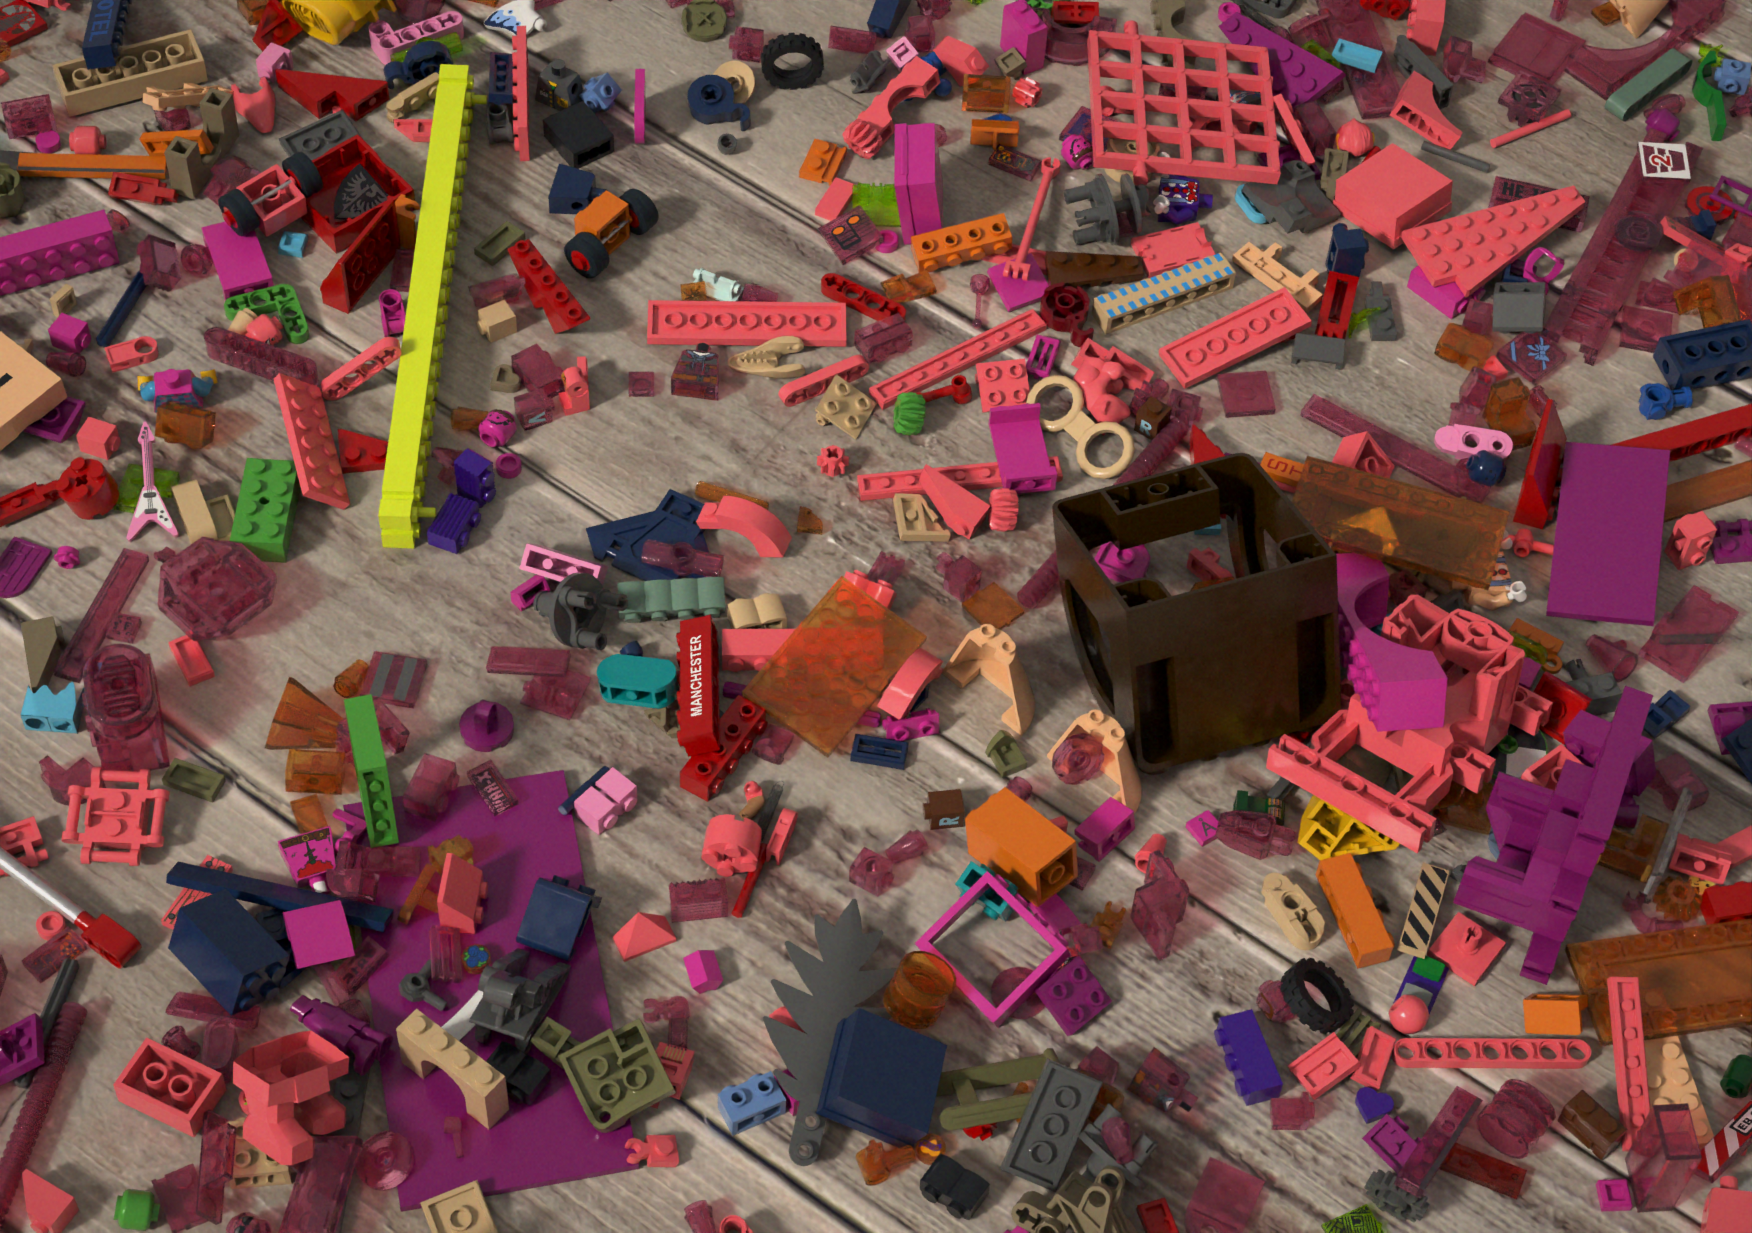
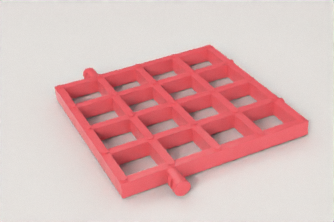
M1133 20L1125 22L1124 33L1089 30L1087 50L1093 167L1133 171V183L1135 185H1146L1148 183V172L1278 184L1281 174L1279 162L1280 141H1277L1272 95L1273 76L1270 75L1268 47L1139 35L1138 24ZM1098 47L1130 50L1131 63L1099 60ZM1141 52L1173 55V67L1142 64ZM1184 56L1215 59L1216 71L1186 69ZM1227 60L1257 63L1258 75L1228 73ZM1100 77L1132 80L1133 93L1101 90ZM1143 81L1175 84L1176 97L1144 94ZM1186 85L1218 88L1219 101L1187 98ZM1229 89L1260 92L1261 105L1231 103ZM1102 107L1134 110L1135 124L1103 121ZM1145 111L1177 114L1178 128L1146 125ZM1189 115L1220 118L1221 132L1190 129ZM1232 119L1263 122L1265 136L1233 133ZM1103 137L1136 140L1137 154L1105 152ZM1147 142L1179 144L1180 158L1148 156ZM1191 146L1222 148L1224 163L1192 160ZM1235 150L1266 153L1268 167L1236 164Z

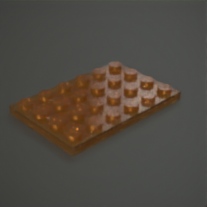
M841 576L742 691V696L764 708L768 715L828 758L889 686L906 660L926 642L927 636Z

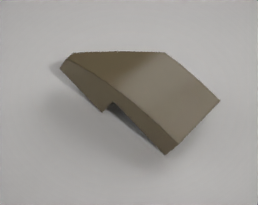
M667 707L644 710L646 717L671 738H677V731L680 730L677 720L678 710L670 712Z

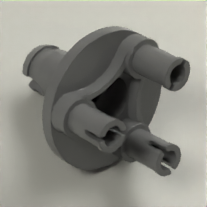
M577 572L564 578L554 592L540 591L537 593L533 601L534 610L540 611L539 615L549 618L550 627L555 638L563 645L580 649L589 647L603 650L607 645V637L599 632L605 620L606 609L624 611L628 606V600H623L627 598L625 594L611 593L610 590L604 589L600 581L593 575Z
M1108 1103L1107 1107L1093 1124L1089 1123L1078 1136L1093 1151L1087 1159L1086 1171L1082 1176L1094 1183L1097 1175L1104 1167L1114 1166L1123 1172L1125 1179L1144 1191L1148 1184L1138 1174L1143 1169V1163L1158 1147V1142L1145 1131H1142V1134L1128 1151L1124 1150L1122 1152L1107 1140L1108 1137L1106 1135L1116 1122L1122 1118L1123 1114ZM1104 1174L1103 1179L1108 1186H1118L1119 1182L1114 1174Z

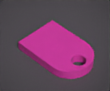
M635 69V144H645V69Z

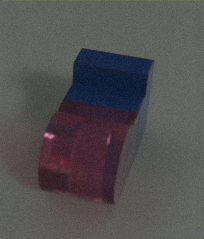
M1709 209L1701 210L1699 215L1672 218V220L1710 241L1717 226ZM1670 238L1673 244L1682 245L1681 243Z

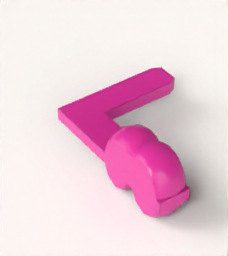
M336 809L332 815L334 818L354 826L351 830L345 831L343 837L339 838L334 846L335 853L340 857H345L353 850L357 839L366 831L367 826L365 820Z

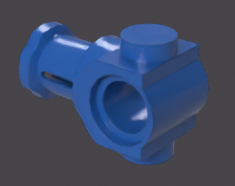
M1649 383L1640 388L1639 411L1647 420L1661 419L1673 407L1683 406L1690 408L1693 403L1692 392L1689 386L1670 390L1660 383Z

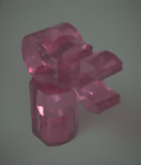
M1157 378L1151 384L1144 380L1141 389L1136 388L1134 391V397L1129 405L1130 412L1136 415L1139 408L1150 396L1160 401L1168 394V383L1160 378Z
M674 996L670 1000H663V1002H658L652 998L645 999V1009H654V1011L643 1013L644 1022L654 1023L663 1018L664 1020H669L668 1046L669 1044L671 1047L674 1045V1048L677 1046L678 1049L681 1047V1050L685 1048L686 1051L688 1044L687 1020L690 1017L687 999L682 996Z

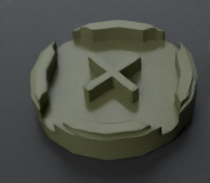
M693 0L684 8L681 24L684 32L690 38L700 42H709L722 36L726 30L727 15L725 9L714 0Z

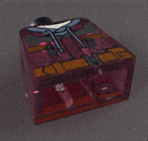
M699 343L696 346V350L686 349L682 352L671 376V395L719 400V355L712 353L711 347L708 344Z
M1153 1047L1126 1089L1163 1112H1168L1173 1103L1189 1112L1198 1099L1197 1096L1184 1088L1191 1078L1190 1075L1155 1047Z

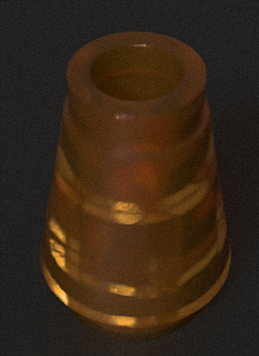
M459 406L457 409H451V428L458 429V432L479 428L481 421L487 416L488 411Z
M358 659L337 675L333 685L337 694L344 698L356 695L369 671L368 664Z

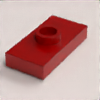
M1165 1197L1137 1205L1136 1211L1145 1233H1179Z

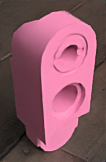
M1454 424V426L1446 425V427L1440 428L1434 437L1435 446L1441 452L1455 455L1456 459L1468 461L1469 457L1475 455L1478 451L1486 450L1502 457L1505 463L1513 449L1511 438L1502 431ZM1473 441L1476 443L1477 447L1470 448L1465 444V442ZM1493 446H1494V447H1500L1501 449H1500V450H1496V449L1493 448Z

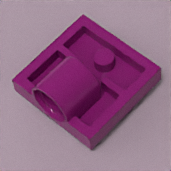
M1752 701L1710 704L1707 711L1721 755L1730 754L1721 739L1752 718Z
M1079 955L1059 967L1048 979L1034 989L1067 1036L1073 1035L1112 1002Z
M36 1013L0 1031V1086L45 1063L42 1018Z

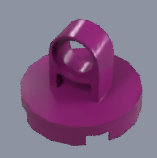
M482 699L479 703L467 708L461 715L459 723L461 736L464 739V743L475 751L492 752V748H497L500 745L501 748L506 746L513 737L514 721L512 714L505 706L497 702Z

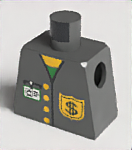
M553 60L538 77L535 100L558 111L583 101L579 96L583 91L580 75L566 68L563 60Z

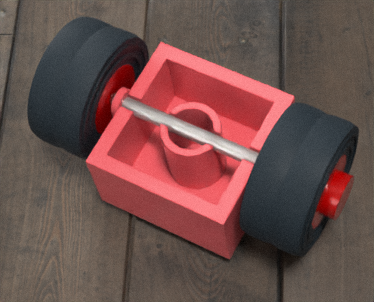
M300 151L286 158L282 162L283 170L278 164H275L218 199L225 222L239 236H245L250 231L259 228L268 237L307 214L306 198L323 189V182L316 165L305 153Z

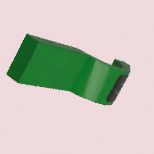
M1709 51L1697 68L1692 85L1695 99L1701 105L1707 107L1711 141H1721L1727 126L1722 91L1714 89L1704 80V78L1712 75L1711 64L1717 61L1716 51Z

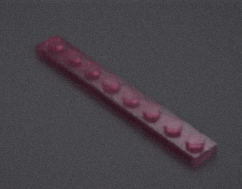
M1313 394L1301 410L1300 416L1342 438L1368 431L1394 465L1459 499L1462 496L1467 497L1465 502H1468L1470 499L1477 508L1490 492V486L1472 481L1467 472L1316 394Z

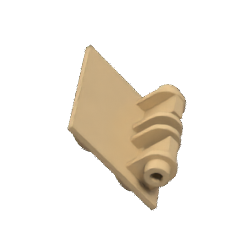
M836 374L815 409L817 412L816 422L822 426L832 422L856 440L877 403Z

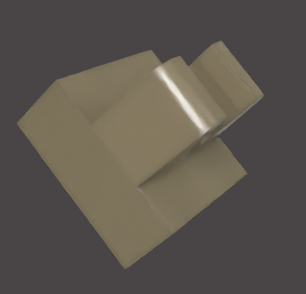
M1014 47L994 59L997 67L1007 79L1012 77L1015 80L1022 75L1021 70L1027 67L1026 61Z

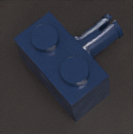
M1338 223L1333 226L1325 263L1328 274L1329 271L1360 277L1361 269L1365 267V253L1369 251L1368 239L1364 238L1361 229L1348 230L1345 223Z

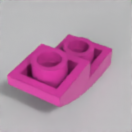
M1057 894L1053 895L1039 907L1031 902L1029 903V907L1034 915L1039 913L1048 922L1047 928L1053 935L1058 932L1068 943L1073 942L1087 932L1074 913Z

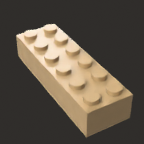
M191 29L120 47L121 56L118 57L117 64L113 67L87 70L84 57L52 65L56 83L69 117L143 98V93H147V87L155 86V88L167 91L182 88L184 83L192 82L198 84L208 81L205 62Z

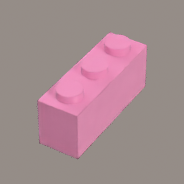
M527 543L519 569L560 582L570 574L577 572L587 573L596 577L603 586L608 566L538 544Z

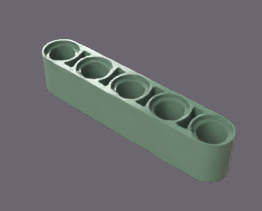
M1675 48L1670 49L1616 90L1608 98L1604 108L1620 120L1626 121L1681 79L1689 71L1693 61Z

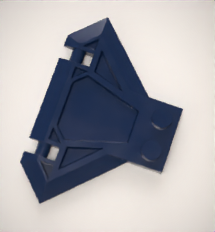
M669 489L655 511L586 528L595 559L603 561L608 556L614 559L611 564L613 567L643 581L681 579L683 576L696 579L717 577L703 535L706 529H700L696 523L704 504L672 489ZM616 545V546L620 547L621 549L618 550V549L614 548V546Z

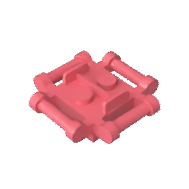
M93 767L91 771V788L79 785L68 787L70 802L66 831L62 832L61 841L68 844H83L80 854L81 864L114 862L129 863V866H139L141 853L145 847H163L164 837L162 836L165 805L169 801L170 791L165 789L149 790L151 781L150 769L117 771ZM102 782L139 783V789L102 788ZM81 799H87L84 821L85 833L77 832ZM151 801L154 802L151 834L146 836ZM94 848L127 849L130 852L97 851Z

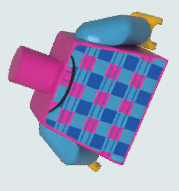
M168 369L163 372L154 373V379L152 375L137 376L138 390H140L141 397L145 401H153L154 413L203 409V397L210 393L213 384L218 383L215 369L200 371L201 379L196 377L189 369Z

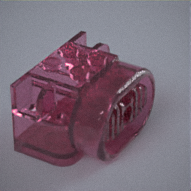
M111 644L100 648L85 663L83 669L85 693H82L84 708L85 710L87 709V716H85L87 730L90 732L92 747H97L101 767L103 770L140 771V769H150L152 771L168 768L170 760L158 682L151 654H144L137 647L128 644Z

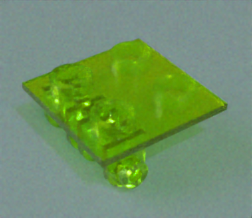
M858 182V185H852L853 215H859L863 219L853 226L901 227L894 184H884L882 186V183H879V186H875V183L872 182V186H870V184Z

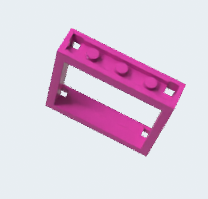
M987 871L914 944L999 1028L1035 992L1034 989L1048 979L1071 954L1066 948L1069 943L1058 932L1053 935L1048 931L1046 927L1049 924L1039 913L1033 916L1026 909L1029 904L1018 893L1013 896L1006 890L1009 885L999 874L993 877ZM989 887L1054 949L997 1008L932 945Z

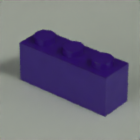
M1253 1010L1220 1017L1217 1029L1214 1031L1215 1040L1219 1047H1223L1225 1064L1228 1071H1232L1236 1079L1235 1089L1238 1096H1243L1246 1106L1279 1098L1283 1082Z

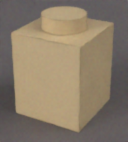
M505 299L478 310L479 321L476 322L478 331L482 336L485 335L490 343L517 332L516 315Z

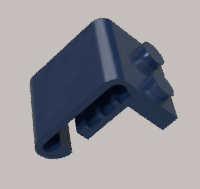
M554 875L553 879L538 878L519 928L516 942L570 962L576 952V949L573 948L576 938L582 936L591 908H599L602 897L594 895L596 890L580 884L578 889L569 886L570 880Z

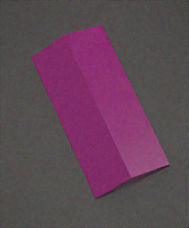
M67 396L65 400L40 420L26 427L23 432L63 443L77 431L86 405L85 401Z

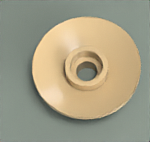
M728 61L719 66L713 74L725 78L732 85V88L735 83H739L738 88L734 90L735 104H744L752 96L756 83L755 76L751 68L741 61Z

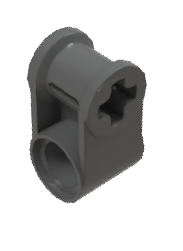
M488 102L486 104V121L489 145H493L494 142L508 140L513 142L511 121H509L507 105H497L493 102Z

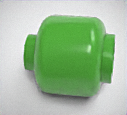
M127 1189L123 1192L122 1196H117L114 1220H118L119 1226L123 1229L146 1231L150 1227L151 1221L157 1222L160 1203H154L155 1196L150 1191Z

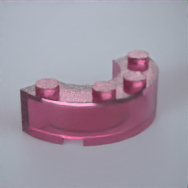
M1030 6L1048 27L1045 59L1051 63L1073 66L1088 63L1087 39L1089 30L1116 33L1117 19L1094 16L1092 22L1084 27L1067 28L1053 21L1049 9ZM1098 47L1099 58L1103 57L1110 49Z

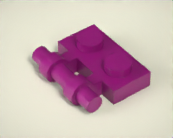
M1738 519L1737 522L1727 523L1725 520L1715 521L1714 524L1717 528L1716 537L1713 538V543L1710 546L1715 564L1752 562V535L1750 534V531H1752V521H1748V519ZM1738 532L1739 536H1728L1727 533Z

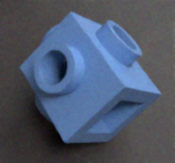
M1724 58L1721 67H1716L1714 81H1717V90L1745 95L1750 81L1751 63Z
M607 72L589 79L584 84L585 89L579 96L594 113L601 110L605 112L614 106V99L622 89Z

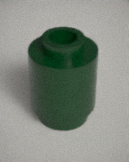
M1740 1054L1730 1061L1720 1082L1721 1088L1729 1097L1744 1098L1748 1095L1752 1087V1058L1750 1056Z

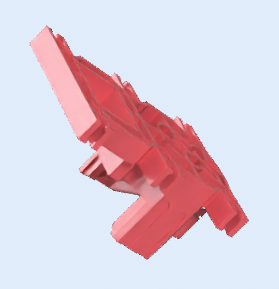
M1417 594L1408 596L1403 604L1397 606L1392 614L1384 618L1381 637L1407 647L1433 651L1448 678L1444 727L1377 732L1373 722L1368 719L1366 708L1361 706L1359 694L1354 692L1353 682L1345 678L1340 683L1341 710L1312 735L1310 748L1284 734L1280 738L1279 746L1273 744L1269 748L1266 768L1416 853L1422 849L1423 841L1428 843L1433 838L1437 818L1428 813L1449 793L1452 780L1478 793L1483 787V781L1488 783L1493 775L1496 759L1487 754L1507 735L1509 724L1535 736L1539 731L1540 725L1544 727L1548 723L1553 702L1519 685L1525 652L1521 648L1512 646L1514 637L1495 622L1470 611L1456 609L1448 613ZM1357 744L1414 777L1394 795L1336 762L1353 745Z

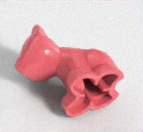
M1090 357L1083 361L1073 377V380L1077 382L1082 390L1083 406L1091 412L1097 423L1108 421L1120 424L1123 420L1130 417L1131 414L1129 406L1119 397L1115 396L1124 387V383L1120 378L1125 369L1117 362H1104L1102 359Z

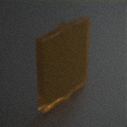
M995 582L981 591L977 590L975 595L964 601L961 605L980 625L991 624L999 630L1005 626L1010 627L1011 622L1024 614V610Z

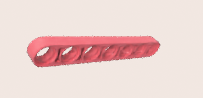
M1403 1038L1396 1042L1392 1051L1393 1061L1396 1065L1404 1068L1579 1069L1586 1066L1591 1056L1590 1046L1580 1039ZM1432 1047L1439 1049L1442 1057L1438 1059L1430 1057L1427 1054V1049ZM1408 1048L1413 1052L1414 1056L1408 1059L1400 1056L1398 1049ZM1457 1048H1465L1470 1052L1471 1057L1462 1059L1457 1056L1455 1050ZM1521 1048L1526 1051L1528 1057L1526 1059H1518L1513 1055L1512 1050ZM1544 1048L1553 1050L1556 1058H1545L1541 1050ZM1577 1048L1584 1053L1585 1057L1583 1059H1575L1570 1055L1569 1050ZM1484 1049H1495L1499 1057L1497 1059L1488 1058L1484 1053Z

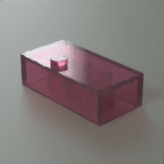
M1688 1103L1653 1105L1641 1129L1637 1131V1136L1625 1157L1637 1213L1672 1211L1702 1159Z

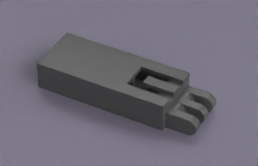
M1399 35L1394 50V56L1399 61L1396 68L1406 79L1410 77L1413 71H1416L1432 81L1433 97L1439 110L1449 106L1454 85L1414 42H1410L1404 35Z

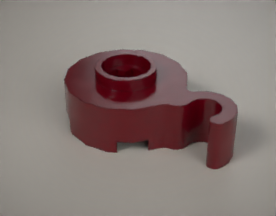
M1066 282L1052 284L1044 290L1040 304L1039 315L1045 321L1047 327L1055 331L1070 332V340L1077 347H1081L1087 338L1093 340V328L1083 331V325L1088 318L1090 302L1087 292L1080 286H1077V289L1072 286H1065Z

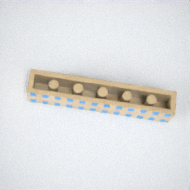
M1222 253L1207 256L1199 261L1187 263L1174 270L1165 271L1160 275L1143 279L1129 286H1123L1107 294L1099 295L1094 298L1092 316L1104 333L1109 334L1233 289L1236 272Z

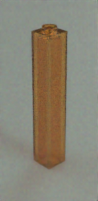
M1752 460L1667 485L1663 523L1681 518L1686 514H1694L1752 496Z

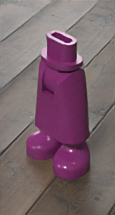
M304 995L299 997L291 1005L290 1011L298 1015V1021L303 1023L310 1031L333 1044L344 1054L347 1055L353 1051L355 1054L353 1066L355 1072L359 1075H365L375 1059L380 1061L389 1051L393 1042L392 1035L370 1028L369 1023L330 1003H320L321 1000L317 998L311 1000Z

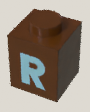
M1150 396L1137 411L1134 431L1156 442L1169 427L1172 408Z
M961 789L928 792L927 803H923L924 820L929 819L930 830L963 827L965 810Z

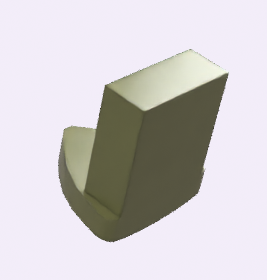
M1000 730L989 742L985 753L988 758H991L1000 775L1004 778L1027 769V761L1018 748L1014 737L1009 732Z

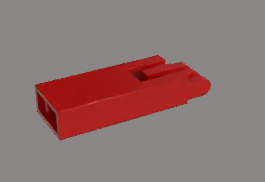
M1329 271L1315 330L1317 336L1325 335L1331 338L1345 339L1359 277Z

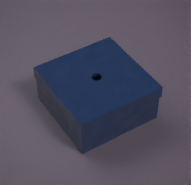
M858 1008L848 1018H843L837 1024L816 1114L905 1151L910 1150L914 1147V1143L928 1134L947 1045L862 1008Z

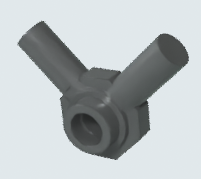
M429 959L418 974H406L398 986L400 994L411 1002L424 1000L441 1012L448 1003L430 991L428 978L437 968V963L434 960Z

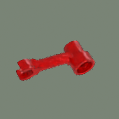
M962 375L955 376L951 381L952 385L938 388L931 392L916 393L923 396L925 403L952 395L956 403L966 404L973 396L970 385Z

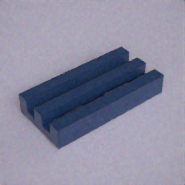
M855 734L850 761L904 770L909 742ZM859 744L874 746V748L859 746ZM885 748L901 751V753L885 750Z

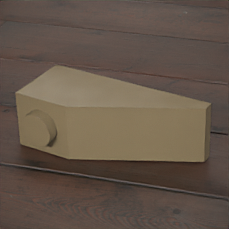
M53 616L21 623L33 693H36L41 686L49 685L61 656L60 642L65 641L62 626H56Z

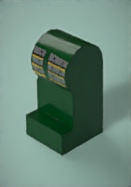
M1237 790L1233 804L1232 825L1273 830L1283 827L1285 803L1282 800L1248 796V791Z

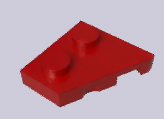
M268 0L252 41L262 52L271 42L283 47L303 31V28L278 0Z
M338 429L342 474L385 470L387 441Z

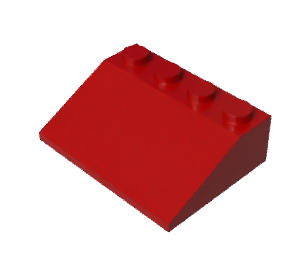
M389 198L337 261L327 278L323 280L320 286L323 304L349 314L401 250L395 199Z
M1552 399L1547 400L1531 448L1513 522L1542 530L1546 520L1551 521L1555 506L1551 505V501L1556 502L1560 487L1555 486L1556 482L1560 483L1562 479L1563 468L1560 467V464L1564 462V448L1567 440Z

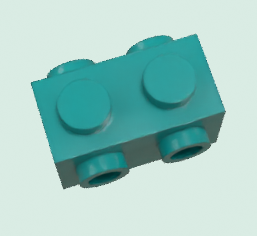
M971 861L955 883L961 892L960 897L987 871L993 877H995L996 873L984 864H981L979 867ZM1004 879L1009 885L1006 890L1015 896L1018 893V887L1009 880ZM991 887L975 901L984 907L982 912L995 921L999 917L1006 922L1014 911Z

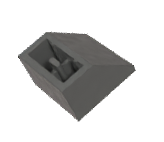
M1496 282L1493 301V332L1504 334L1511 332H1525L1529 334L1543 332L1546 310L1545 282Z

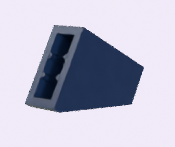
M876 0L867 22L869 32L877 38L887 37L891 39L911 0Z

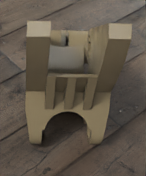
M1114 1166L1104 1167L1097 1175L1094 1183L1078 1172L1073 1171L1052 1199L1038 1192L1028 1191L1019 1199L1011 1213L1013 1221L1019 1227L1031 1233H1066L1070 1226L1074 1230L1072 1233H1138L1121 1209L1125 1176L1120 1169ZM1104 1174H1114L1118 1179V1186H1108L1104 1182Z

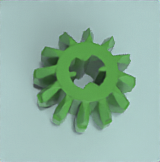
M902 392V394L898 395L895 402L893 426L897 433L917 435L921 432L924 418L926 417L925 400L920 394Z

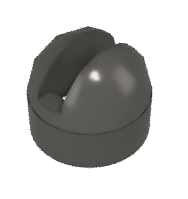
M722 134L717 143L719 151L725 155L733 153L736 149L737 139L732 134Z

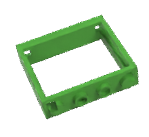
M372 694L344 699L356 776L370 846L375 848L399 843L387 764Z

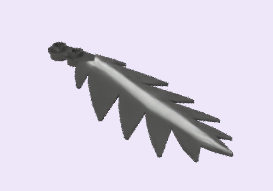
M852 899L842 912L835 927L819 914L814 916L815 937L823 962L792 942H785L793 965L812 995L776 979H772L771 984L793 1020L804 1032L768 1016L763 1017L773 1045L790 1073L795 1077L794 1079L778 1069L773 1071L786 1093L795 1100L800 1101L789 1145V1156L799 1166L811 1165L818 1157L826 1117L816 1114L837 1024L843 1018H848L858 1008H862L887 1020L897 1013L896 1009L855 1007L879 991L899 972L898 968L859 971L877 949L883 931L879 930L862 934L861 916L856 899ZM811 1116L815 1118L816 1124L814 1127L806 1125V1117ZM805 1145L809 1148L807 1156H802L799 1153L800 1146Z

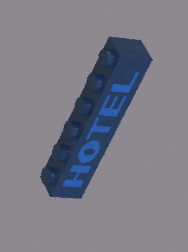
M93 0L82 45L87 70L116 66L117 59L121 56L120 46H123L122 36L125 35V25L128 24L127 15L130 14L129 4H132V0Z

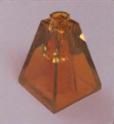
M289 677L273 718L265 748L269 750L335 748L337 742L343 743L348 728L343 726L345 719L296 679Z

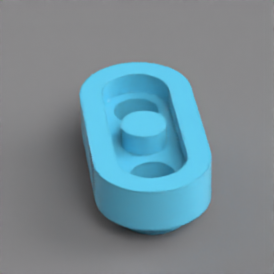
M1245 184L1238 186L1235 201L1246 216L1257 224L1268 222L1265 216L1243 193L1242 189Z

